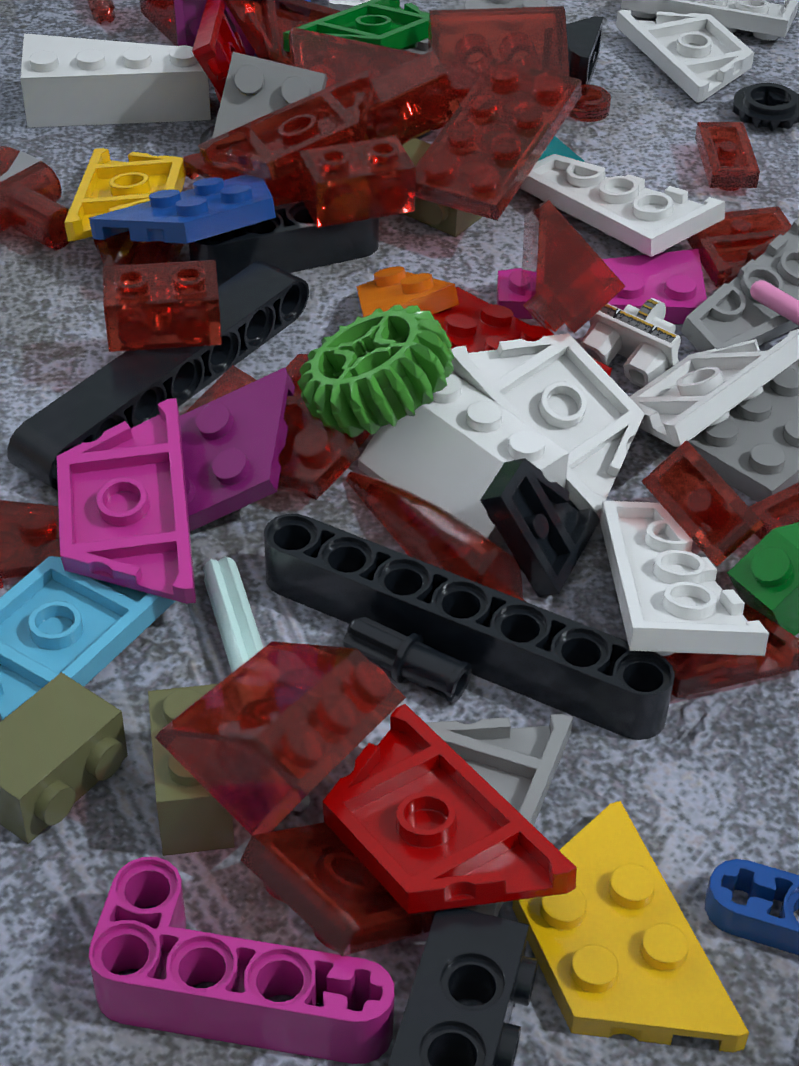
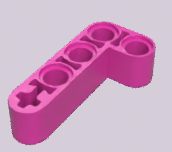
M141 857L132 860L124 865L113 879L90 943L88 956L96 1000L100 1011L108 1019L125 1025L349 1064L372 1062L379 1059L389 1049L393 1039L394 982L389 972L380 964L363 958L186 929L181 877L176 867L169 861L158 857ZM148 906H156L150 909H142ZM128 969H138L137 972L129 975H117L119 972ZM201 982L216 983L208 988L192 987ZM276 995H289L294 997L293 999H290L285 1002H274L268 1000L269 998ZM321 1003L323 1006L319 1007L316 1004Z

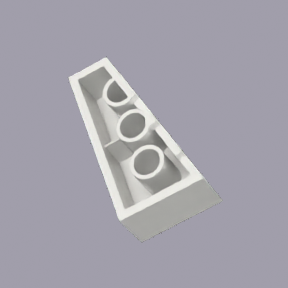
M24 34L20 79L27 128L211 120L208 76L192 52L193 47L169 46Z

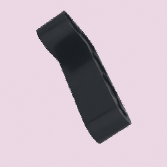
M330 166L322 169L317 175V198L274 206L276 218L189 243L192 280L201 287L211 289L218 288L246 267L259 260L265 261L288 273L360 259L375 253L379 246V201L357 170L348 166Z

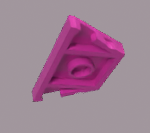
M173 398L158 404L159 415L133 428H130L126 421L104 431L97 440L81 443L57 456L60 557L65 571L189 604L196 603L180 416L177 399Z

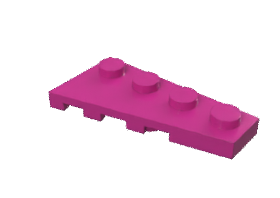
M699 249L663 252L652 257L645 254L498 270L497 305L512 310L513 316L518 319L589 321L588 309L596 299L624 310L628 304L640 309L647 300L654 298L665 303V321L672 324H683L686 317L707 299Z

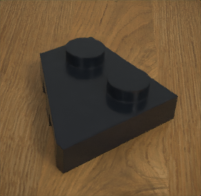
M526 458L504 462L480 501L486 509L489 519L495 524L513 554L519 569L525 574L537 596L559 594L599 524L600 518L591 508L578 511L568 504L570 492L557 482L548 481L539 468Z

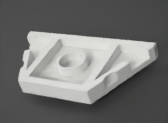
M631 10L617 11L616 27L696 103L703 102L752 68L754 52L711 14H677L674 12L657 11L656 21L636 20L631 15Z
M799 329L789 331L786 338L765 351H760L757 339L725 348L711 349L688 355L630 396L645 413L639 428L674 447H681L707 427L725 421L730 416L729 411L742 401L760 395L763 392V385L799 359Z
M569 333L543 336L537 341H525L523 339L500 341L497 350L468 353L466 346H458L451 349L454 355L452 360L454 374L569 452L565 489L570 492L569 499L579 510L591 508L599 516L602 509V501H606L645 415L638 405Z

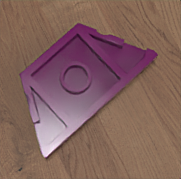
M285 367L180 416L190 532L277 492L281 471L278 458L281 450L285 447L288 425L283 419L287 396L294 395L295 389L294 383Z

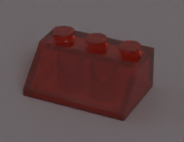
M564 6L429 10L426 86H430L442 109V119L494 117L509 98L531 116L564 115L566 113L569 60Z
M547 200L532 207L524 216L521 291L529 300L522 306L541 327L548 330L552 329L554 332L562 330L575 333L626 286L555 206Z
M272 641L162 728L155 738L261 843L367 739L406 697L390 682L387 674L380 667L371 663L357 648Z

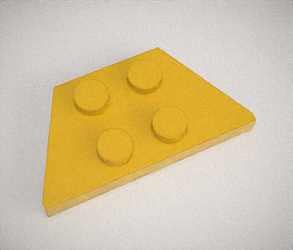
M94 149L64 222L68 241L92 237L90 217L150 201L149 195L157 191L173 189L182 192L186 178L183 157L152 156L148 153L131 152L128 154L129 162L111 160L109 149Z
M621 801L610 803L559 850L577 867L576 889L567 894L514 900L512 904V909L518 922L529 925L527 941L535 958L538 959V964L570 1032L607 1038L616 1034H626L641 1042L671 1045L673 1035L719 1040V1051L734 1053L744 1050L749 1035L748 1029Z

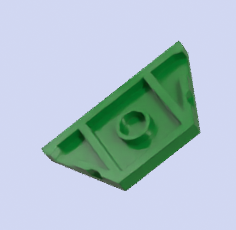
M370 0L283 32L284 51L364 56L368 60H386L395 51L416 48L418 42L435 36L436 17L428 12L419 10V7L412 3L404 4L403 9L400 7V0Z

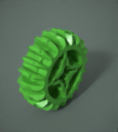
M394 305L388 311L378 308L369 316L363 318L357 316L356 320L347 326L340 325L339 331L333 336L324 337L321 340L322 346L311 350L307 355L309 361L305 362L299 369L301 378L297 383L302 391L301 397L312 418L318 421L322 429H329L334 436L347 433L350 437H356L364 430H367L371 435L376 434L382 426L390 424L395 427L397 421L407 415L415 416V410L424 404H431L434 401L433 393L441 391L447 386L446 378L454 371L452 360L454 359L451 350L452 344L439 321L434 319L430 311H421L418 305L408 306L405 309L401 305Z

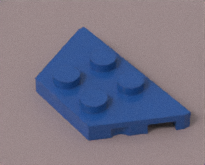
M255 171L227 180L216 177L200 179L193 183L194 189L184 192L173 189L157 191L149 195L150 201L90 217L89 221L92 237L98 240H105L113 235L129 231L131 241H163L165 243L188 244L276 218L273 196L261 173Z

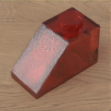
M687 440L641 481L716 566H719L764 525L750 506Z

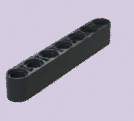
M259 260L252 263L24 421L10 438L7 447L9 462L58 491V455L81 443L97 440L104 431L126 421L130 428H133L159 415L158 404L167 399L176 398L178 407L293 323L306 307L309 298L308 283L265 261Z
M284 514L275 517L266 525L264 529L266 583L278 595L348 624L353 619L367 617L405 636L417 633L423 637L424 644L462 662L471 664L472 675L623 737L634 740L650 739L657 736L664 729L675 673L673 666L668 660L656 652L630 651L628 642L305 515Z

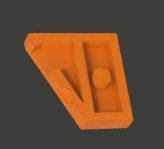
M400 266L379 270L374 273L375 280L356 286L363 317L371 315L378 308L388 311L394 305H401L404 309L408 306L418 305L421 311H430L433 315L459 304L454 283L434 279L430 273L413 274L405 272V268Z

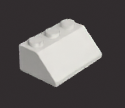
M452 372L446 378L447 386L443 390L433 393L434 401L431 404L421 405L415 410V416L407 415L397 421L395 427L390 424L380 427L359 457L358 469L479 560L505 543L480 501L504 462L526 458L543 472L548 481L557 482L565 488L569 452Z

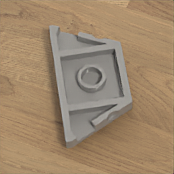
M553 714L550 715L549 726L511 728L509 717L481 719L472 724H463L457 721L426 722L437 735L534 826L571 735L572 716ZM503 902L460 908L497 917Z

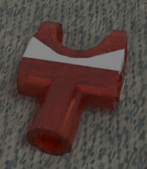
M0 146V233L12 227L53 250L64 248L70 243L64 224L69 209L57 203L61 198L62 189L55 172L47 164L27 153L11 147Z

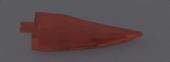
M349 472L347 474L346 481L408 556L525 601L523 599L521 571L517 561L511 554L481 532L443 508L410 491L360 473Z

